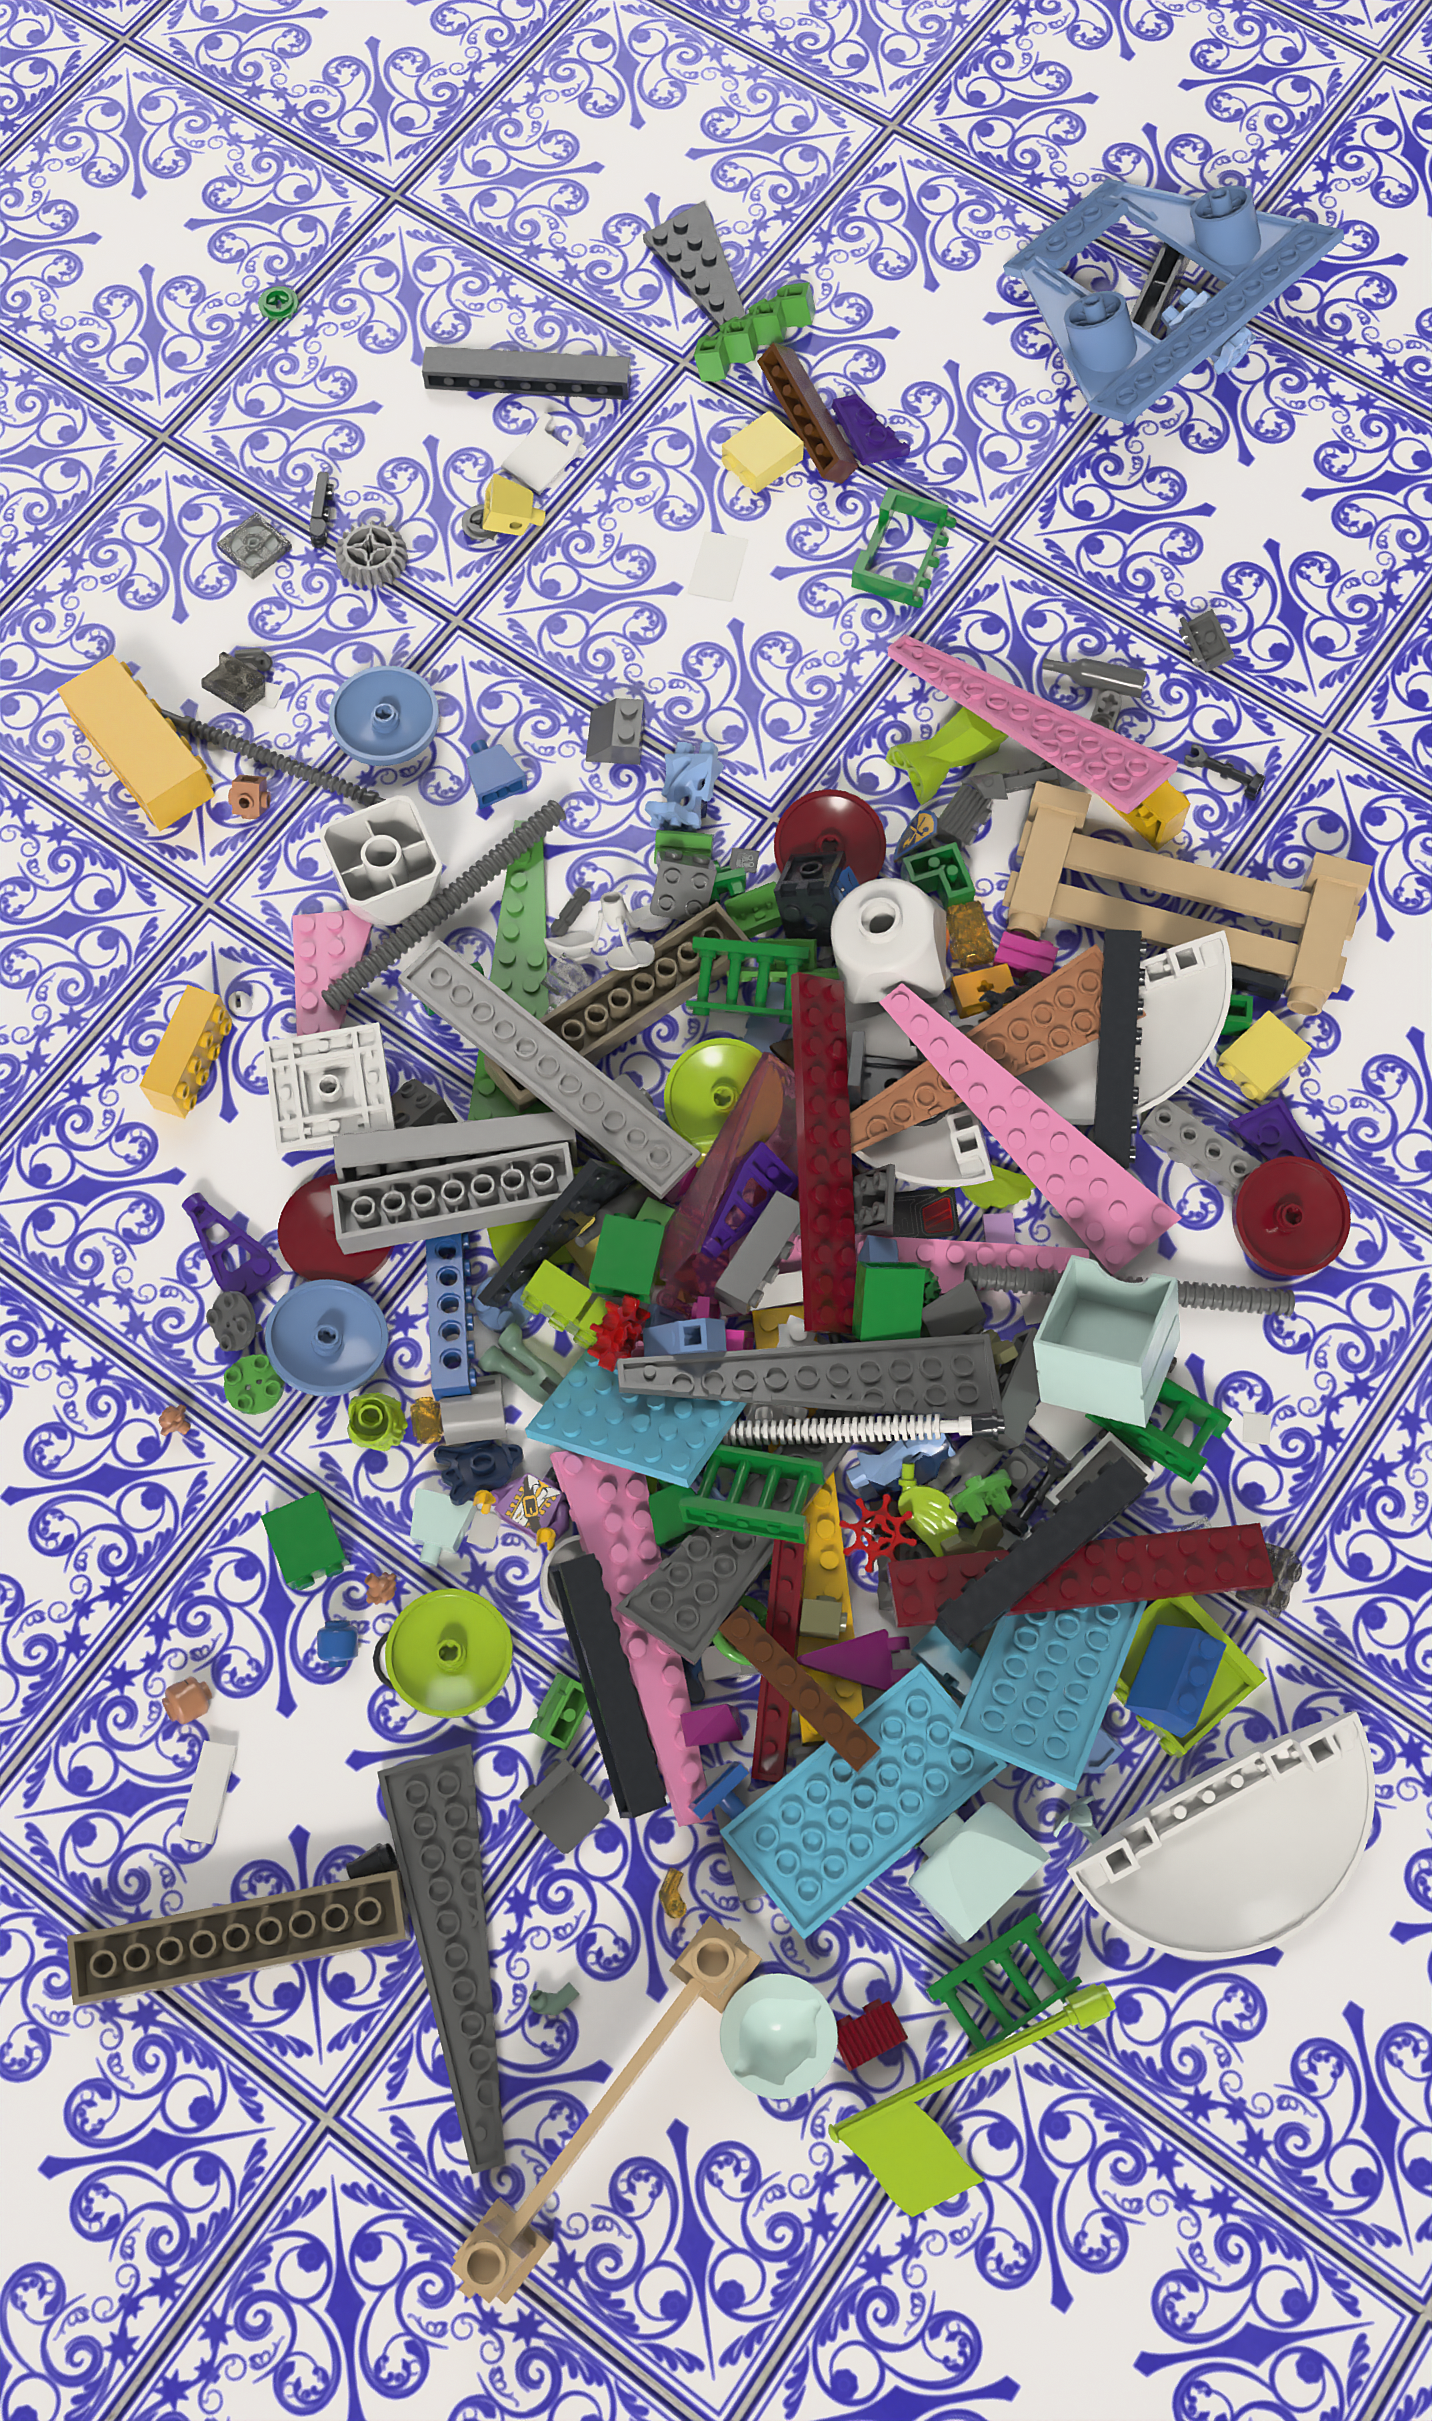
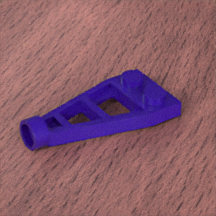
M756 1141L738 1164L707 1233L697 1244V1248L712 1260H716L723 1250L729 1248L753 1228L776 1191L789 1197L799 1185L798 1177L762 1141ZM750 1178H753L767 1191L765 1200L756 1207H751L742 1198L743 1190ZM736 1205L746 1215V1218L733 1230L725 1222V1218L732 1206ZM715 1237L719 1239L720 1243L714 1240Z
M200 1192L190 1195L183 1201L181 1207L191 1218L216 1283L223 1292L238 1291L249 1300L285 1274L263 1245L209 1205ZM218 1223L230 1236L218 1245L213 1246L206 1231ZM233 1245H239L250 1254V1260L233 1272H229L222 1260V1254Z

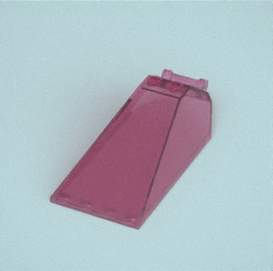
M763 1052L666 1230L667 1237L660 1262V1279L665 1281L666 1285L664 1289L658 1292L656 1302L665 1309L671 1308L689 1320H692V1306L677 1298L679 1291L696 1299V1303L698 1296L714 1298L715 1285L729 1263V1248L723 1250L716 1260L705 1256L701 1252V1248L729 1183L743 1157L756 1141H762L798 1177L794 1070L770 1052ZM750 1178L743 1190L742 1198L751 1207H756L765 1200L767 1191L753 1178ZM799 1185L789 1196L797 1202L799 1199ZM733 1205L725 1218V1222L730 1227H738L745 1220L746 1215L736 1205ZM715 1237L714 1240L720 1243L719 1239Z

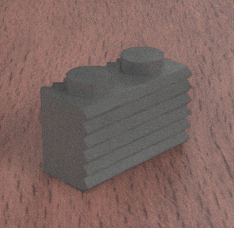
M966 783L962 784L939 816V832L934 837L947 845L956 842L960 852L965 845L971 846L977 837V828L980 824L986 825L992 815V810H990L992 799H984L976 789H972Z

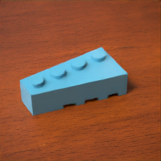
M935 1625L912 1649L910 1655L919 1663L922 1662L934 1678L963 1705L982 1661V1656L972 1647L966 1648L960 1653Z

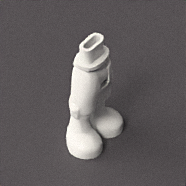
M973 1437L956 1451L955 1456L945 1461L944 1467L939 1470L937 1478L925 1486L943 1491L954 1477L961 1475L959 1482L945 1493L951 1499L954 1495L966 1489L965 1482L977 1475H981L983 1479L986 1478L1008 1450L999 1452L983 1438ZM950 1501L949 1507L956 1512L952 1502ZM956 1512L957 1519H959L963 1513Z

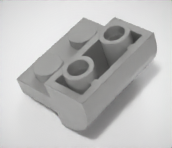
M501 1374L477 1377V1386L472 1387V1395L440 1399L442 1426L446 1445L507 1437Z

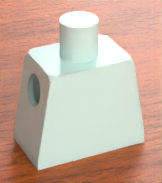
M421 1488L416 1489L410 1538L414 1543L423 1545L419 1562L430 1566H437L441 1550L450 1553L457 1552L477 1510V1507L473 1506V1501L468 1500L465 1504L456 1506L451 1503L449 1495Z

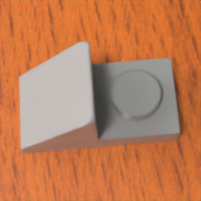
M716 1646L707 1647L700 1657L704 1682L760 1675L753 1666L741 1665L729 1660Z

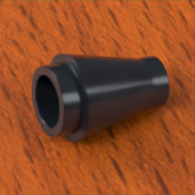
M378 1843L354 1861L347 1863V1874L351 1880L391 1872L398 1866L397 1857L389 1843L383 1845Z

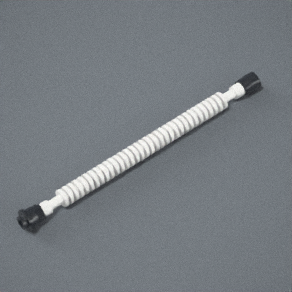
M992 1409V1412L971 1414V1416H959V1420H941L940 1414H935V1420L932 1421V1414H927L926 1421H924V1415H918V1421H916L915 1415H910V1421H908L907 1415H902V1422H900L899 1415H894L893 1422L891 1421V1416H886L885 1422H883V1416H877L876 1423L874 1416H869V1423H867L866 1417H861V1423H859L858 1417H853L852 1423L850 1417H845L844 1424L842 1417L836 1418V1424L834 1418H828V1424L826 1418H821L820 1424L817 1418H813L812 1425L809 1418L804 1419V1425L802 1424V1419H796L795 1424L793 1419H788L787 1425L785 1419H780L779 1425L778 1420H772L771 1426L769 1420H764L763 1426L761 1420H756L755 1426L753 1420L748 1421L747 1426L745 1421H740L739 1426L738 1422L735 1421L720 1443L723 1444L724 1442V1445L730 1446L732 1442V1446H738L740 1441L741 1446H746L748 1441L749 1446H754L756 1440V1445L759 1446L763 1444V1439L765 1445H770L772 1439V1444L778 1445L780 1438L781 1445H786L787 1438L789 1444H794L795 1438L797 1444H802L804 1438L805 1444H810L811 1437L813 1444L819 1443V1437L821 1443H827V1437L829 1438V1443H835V1437H837L838 1443H843V1436H845L846 1443L851 1442L852 1436L854 1442H859L860 1436L862 1442H867L868 1436L870 1442H875L876 1435L880 1442L884 1441V1435H886V1441H892V1435H894L895 1441H900V1434H902L903 1441H908V1434H910L911 1440H916L917 1434H919V1440H924L925 1434H927L928 1440H933V1433H935L936 1440H941V1433L958 1432L960 1436L972 1435V1437L993 1438L994 1441H999V1434H1005L1004 1415H998L997 1409Z

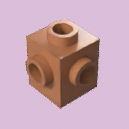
M240 774L232 781V788H230L228 793V802L232 805V814L241 815L243 819H257L270 807L271 794L267 792V777Z

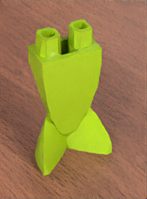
M963 706L931 739L895 745L887 752L885 761L889 765L907 770L918 802L923 805L937 793L950 768L969 765L999 751L1001 743L1009 738V736L1001 730L993 728L990 723Z

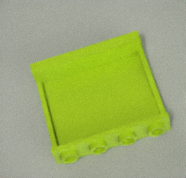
M1192 1596L1158 1599L1143 1612L1117 1680L1116 1690L1113 1692L1116 1698L1124 1705L1153 1631L1158 1624L1199 1629L1227 1644L1197 1725L1184 1737L1180 1738L1139 1715L1136 1716L1137 1721L1147 1731L1152 1729L1160 1738L1158 1743L1168 1755H1175L1178 1759L1185 1755L1193 1745L1267 1679Z

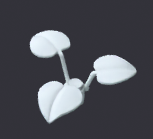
M612 891L603 894L600 898L602 910H598L599 918L594 936L589 932L579 931L565 934L562 937L544 938L547 950L556 959L565 962L579 961L591 955V948L598 946L604 920L611 927L618 926L623 944L622 947L614 948L608 953V965L616 970H633L650 965L655 959V951L653 946L646 941H637L629 945L623 923L625 922L632 929L640 928L644 932H653L670 925L672 918L651 914L650 904L629 913L626 903H624L623 894Z

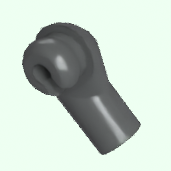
M261 648L235 650L237 664L251 663L258 670L264 672L272 667L271 657Z

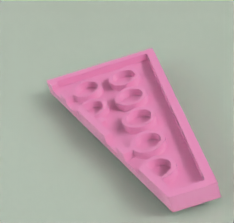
M350 910L293 915L297 1036L341 1029L342 1023L344 1024L346 1019V1010L350 999L347 1000L345 1006L341 1005V1009L336 1011L324 1001L321 991H327L328 985H334L337 978L341 979V975L344 972L348 973L350 967H356L355 963L357 961H363L362 957L367 944H369L373 924L360 919Z

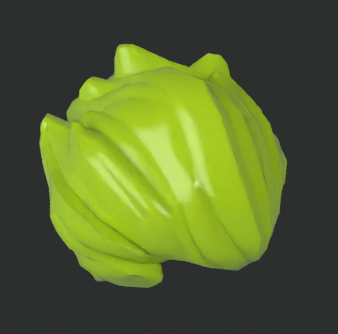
M379 1392L354 1396L351 1398L347 1409L349 1416L347 1432L349 1438L361 1448L366 1447L384 1452L390 1450L391 1446H398L404 1439L405 1429L408 1427L405 1414L401 1409L402 1403L396 1400L395 1397Z

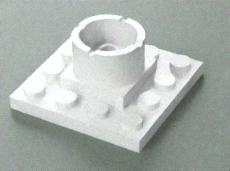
M379 1022L263 1042L275 1143L278 1154L333 1145V1136L346 1133L356 1134L396 1129Z

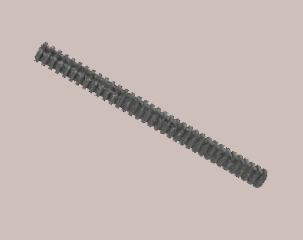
M550 799L547 802V806L543 805L541 811L537 810L534 813V817L530 816L528 818V822L524 821L521 823V828L517 827L515 828V833L511 832L508 834V839L504 838L502 839V844H496L495 850L490 849L488 851L489 855H483L482 861L477 860L475 862L476 866H470L469 872L464 871L462 878L457 877L455 879L456 883L451 882L449 888H444L442 894L438 893L435 900L431 899L429 905L425 904L422 907V911L418 910L415 917L411 916L409 917V922H403L402 928H396L395 934L390 933L389 939H383L382 945L377 944L375 951L370 950L369 956L364 955L362 957L363 961H357L355 963L356 967H350L348 969L349 972H344L341 975V979L337 978L334 985H328L327 991L322 990L321 996L333 1010L339 1011L341 1009L340 1006H345L348 999L352 1000L355 993L359 994L362 987L364 989L368 987V982H374L375 976H381L382 970L387 971L388 965H394L395 959L400 960L402 953L407 954L408 948L413 949L415 942L420 943L422 936L427 937L428 931L433 932L435 925L440 926L442 924L441 920L446 921L449 914L453 915L455 913L454 909H460L462 907L461 904H466L468 898L475 896V892L479 893L482 886L486 887L488 881L492 882L495 879V875L499 876L501 870L505 871L508 869V864L512 865L514 859L518 860L521 858V853L525 854L527 853V848L531 849L534 847V842H540V837L544 838L547 836L546 832L553 831V826L557 827L560 825L559 821L566 820L563 808L556 801Z
M968 1262L965 1267L964 1281L969 1279L975 1290H980L983 1287L985 1291L993 1288L995 1292L1003 1289V1292L1006 1293L1009 1290H1012L1013 1293L1022 1291V1294H1027L1030 1291L1032 1295H1037L1040 1292L1042 1296H1046L1047 1293H1050V1296H1054L1065 1270L1058 1273V1270L1049 1272L1048 1269H1043L1041 1272L1038 1268L1030 1271L1029 1267H1024L1023 1270H1020L1018 1266H1015L1014 1269H1011L1010 1266L1001 1268V1265L992 1267L991 1264L983 1267L982 1263H977V1266H973V1263ZM1118 1275V1277L1115 1278L1117 1280L1128 1283H1139L1145 1281L1142 1279V1277H1137L1135 1280L1132 1276H1128L1126 1279H1124V1276ZM1177 1280L1178 1301L1183 1308H1187L1188 1305L1194 1309L1200 1306V1309L1209 1307L1210 1310L1218 1308L1220 1311H1225L1227 1308L1230 1312H1234L1237 1309L1240 1313L1246 1310L1247 1313L1256 1311L1257 1314L1265 1312L1266 1315H1271L1274 1312L1277 1316H1281L1284 1313L1287 1317L1292 1315L1295 1308V1295L1292 1290L1284 1292L1283 1289H1277L1275 1292L1273 1288H1268L1265 1291L1263 1287H1259L1256 1290L1252 1286L1246 1289L1245 1286L1237 1288L1236 1285H1231L1228 1288L1226 1284H1221L1218 1287L1216 1283H1212L1209 1286L1205 1282L1199 1285V1282L1190 1284L1189 1281H1184L1182 1284Z

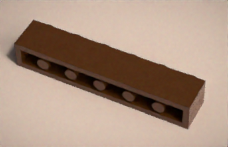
M773 342L757 362L799 438L804 442V446L821 477L843 484L859 467V464L794 350Z
M742 1606L718 1628L721 1634L858 1775L882 1752L881 1748Z

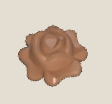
M182 1404L178 1405L177 1408L169 1406L162 1412L158 1419L162 1427L160 1434L167 1436L169 1432L179 1431L185 1435L189 1431L191 1424L184 1420L186 1406Z
M384 1572L381 1576L377 1577L375 1574L370 1573L364 1581L369 1586L366 1592L368 1596L366 1602L378 1605L379 1603H386L388 1600H391L397 1589L395 1586L396 1582L394 1581L396 1575Z

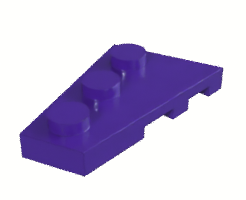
M857 394L833 399L831 407L862 466L909 455L911 447L906 442L901 443L894 436L895 431L890 426L885 427L877 419V414Z
M1281 1097L1231 1120L1228 1124L1234 1132L1268 1161L1279 1157L1297 1156L1310 1159L1325 1167Z

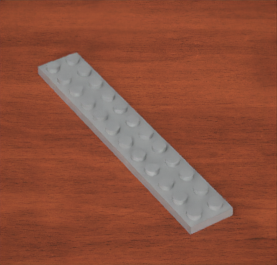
M438 939L398 977V981L403 987L660 1199L701 1159V1153L441 940Z

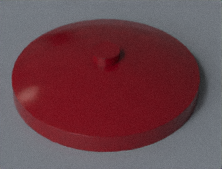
M825 789L802 796L784 812L775 831L774 857L780 874H782L790 854L844 850L847 861L843 870L849 866L859 885L877 878L885 860L886 835L880 818L874 809L863 799L846 791Z
M1285 1156L1264 1162L1245 1176L1234 1196L1232 1224L1235 1236L1242 1250L1259 1267L1281 1276H1302L1323 1269L1340 1254L1349 1235L1351 1212L1343 1187L1329 1170L1307 1158Z
M337 1173L320 1176L301 1186L286 1202L278 1222L277 1235L279 1247L287 1264L303 1280L307 1282L337 1280L355 1286L368 1280L381 1270L390 1258L395 1245L344 1255L336 1240L330 1187L339 1184Z

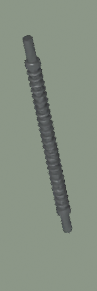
M161 708V715L164 719L169 717L173 724L180 727V730L186 734L192 733L194 737L199 735V738L202 740L212 741L214 745L219 744L221 748L226 746V749L229 751L233 749L234 753L240 752L241 756L246 755L248 759L253 758L255 762L260 760L261 764L267 763L268 767L274 766L275 770L281 768L282 773L288 771L290 776L295 774V777L298 779L302 777L303 781L309 780L310 784L315 783L317 787L322 786L324 790L329 788L330 792L334 793L336 791L337 795L343 794L344 798L350 797L351 801L357 799L359 804L364 802L366 807L386 800L379 797V794L375 791L369 790L367 792L366 788L360 789L359 785L353 787L352 782L346 784V780L342 779L339 781L338 776L333 778L332 774L326 775L325 771L319 772L317 768L312 769L310 765L305 767L303 762L298 764L297 760L291 761L290 757L284 758L283 754L277 756L276 751L270 753L269 748L264 749L260 745L257 747L256 743L250 744L249 740L243 741L241 737L236 739L234 734L229 736L228 732H222L221 729L216 730L214 726L209 727L207 723L202 725L201 721H196L190 716L182 717Z

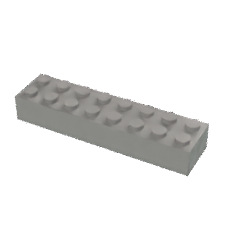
M555 1111L513 1117H495L493 1119L476 1121L466 1120L458 1123H437L430 1126L405 1127L393 1130H376L366 1133H346L333 1136L335 1168L339 1184L568 1142L573 1165L578 1167L575 1128Z
M564 1142L332 1185L330 1187L336 1240L345 1255L542 1218L575 1178L573 1158L569 1144Z

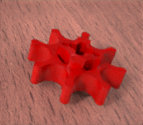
M628 1294L624 1295L621 1306L607 1301L605 1303L607 1314L602 1318V1324L592 1323L590 1329L596 1332L597 1342L588 1348L587 1353L599 1359L598 1365L610 1372L614 1371L617 1359L632 1358L631 1352L636 1348V1342H643L641 1324L651 1315L649 1311L638 1307L640 1304L639 1299Z
M888 1494L883 1496V1505L877 1511H869L865 1506L864 1500L861 1498L856 1499V1504L862 1510L860 1521L854 1524L844 1520L839 1522V1526L842 1529H851L856 1534L855 1543L850 1547L844 1548L843 1554L849 1557L857 1550H864L868 1555V1563L865 1566V1571L868 1573L874 1572V1563L878 1557L887 1556L891 1559V1562L897 1561L895 1550L899 1545L908 1544L912 1547L918 1545L915 1539L905 1538L901 1534L902 1524L905 1521L912 1520L914 1518L913 1513L907 1511L901 1517L891 1516L888 1508L892 1498ZM890 1521L892 1522L895 1528L893 1531L889 1527ZM879 1526H882V1530L892 1536V1538L880 1537L878 1542H875V1537L865 1532V1530H878ZM863 1537L866 1538L868 1546L864 1544L862 1540ZM891 1544L888 1548L882 1550L885 1546Z

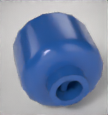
M349 1620L326 1621L325 1627H321L317 1631L318 1658L322 1661H328V1667L348 1666V1660L358 1656L357 1628L350 1625Z

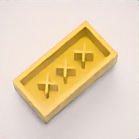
M1168 779L1129 814L1117 810L1114 805L1103 799L1156 851L1182 831L1191 805L1186 795L1181 791H1177L1169 783Z
M187 985L139 1085L154 1109L186 1119L188 1112L194 1109L197 1102V1093L200 1087L207 1082L209 1067L212 1061H215L220 1054V1044L224 1035L227 1036L232 1028V1019L220 995Z

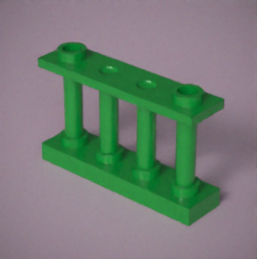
M693 936L692 949L695 953H699L698 957L701 958L697 1001L686 1000V1007L688 1010H692L693 1015L709 1016L710 1012L768 1017L778 1018L781 1024L793 1025L791 975L799 972V967H802L803 963L810 964L811 951L809 947ZM716 955L728 956L727 960H730L725 1004L708 1002L712 961L716 959ZM745 957L756 958V962L759 963L754 1007L737 1005L741 962L745 961ZM774 960L785 961V965L788 966L783 1009L766 1008L770 964H773Z
M1165 1377L1155 1405L1159 1401L1174 1410L1162 1431L1149 1422L1145 1428L1086 1413V1418L1193 1484L1208 1461L1200 1453L1211 1434L1220 1439L1233 1419ZM1184 1418L1201 1427L1189 1447L1173 1438Z
M719 1443L706 1462V1468L697 1494L693 1496L682 1494L679 1508L682 1520L692 1524L806 1544L809 1529L806 1516L801 1514L810 1484L824 1485L825 1483L823 1462H818L812 1458L801 1459L731 1447ZM719 1467L737 1470L728 1499L725 1501L709 1499ZM750 1472L767 1475L758 1506L755 1507L739 1504ZM780 1478L798 1481L790 1509L787 1512L770 1510Z
M1035 1912L1028 1915L924 1990L931 2002L939 1998L942 2004L944 2002L947 2004L976 2048L967 2054V2057L1004 2040L1060 1999L1064 2004L1066 2003V1997L1078 1992L1076 1987L1082 1983L1080 1977L1076 1976L1067 1981L1037 1937L1039 1932L1036 1928L1043 1923ZM1019 1940L1023 1945L1027 1944L1057 1988L1056 1991L1042 2001L1010 1956L1012 1951L1009 1947ZM992 1959L996 1965L999 1963L1030 2008L1016 2020L1012 2019L983 1975L986 1972L982 1967ZM965 1979L969 1984L973 1983L1003 2028L988 2040L985 2039L956 1995L958 1991L955 1986Z

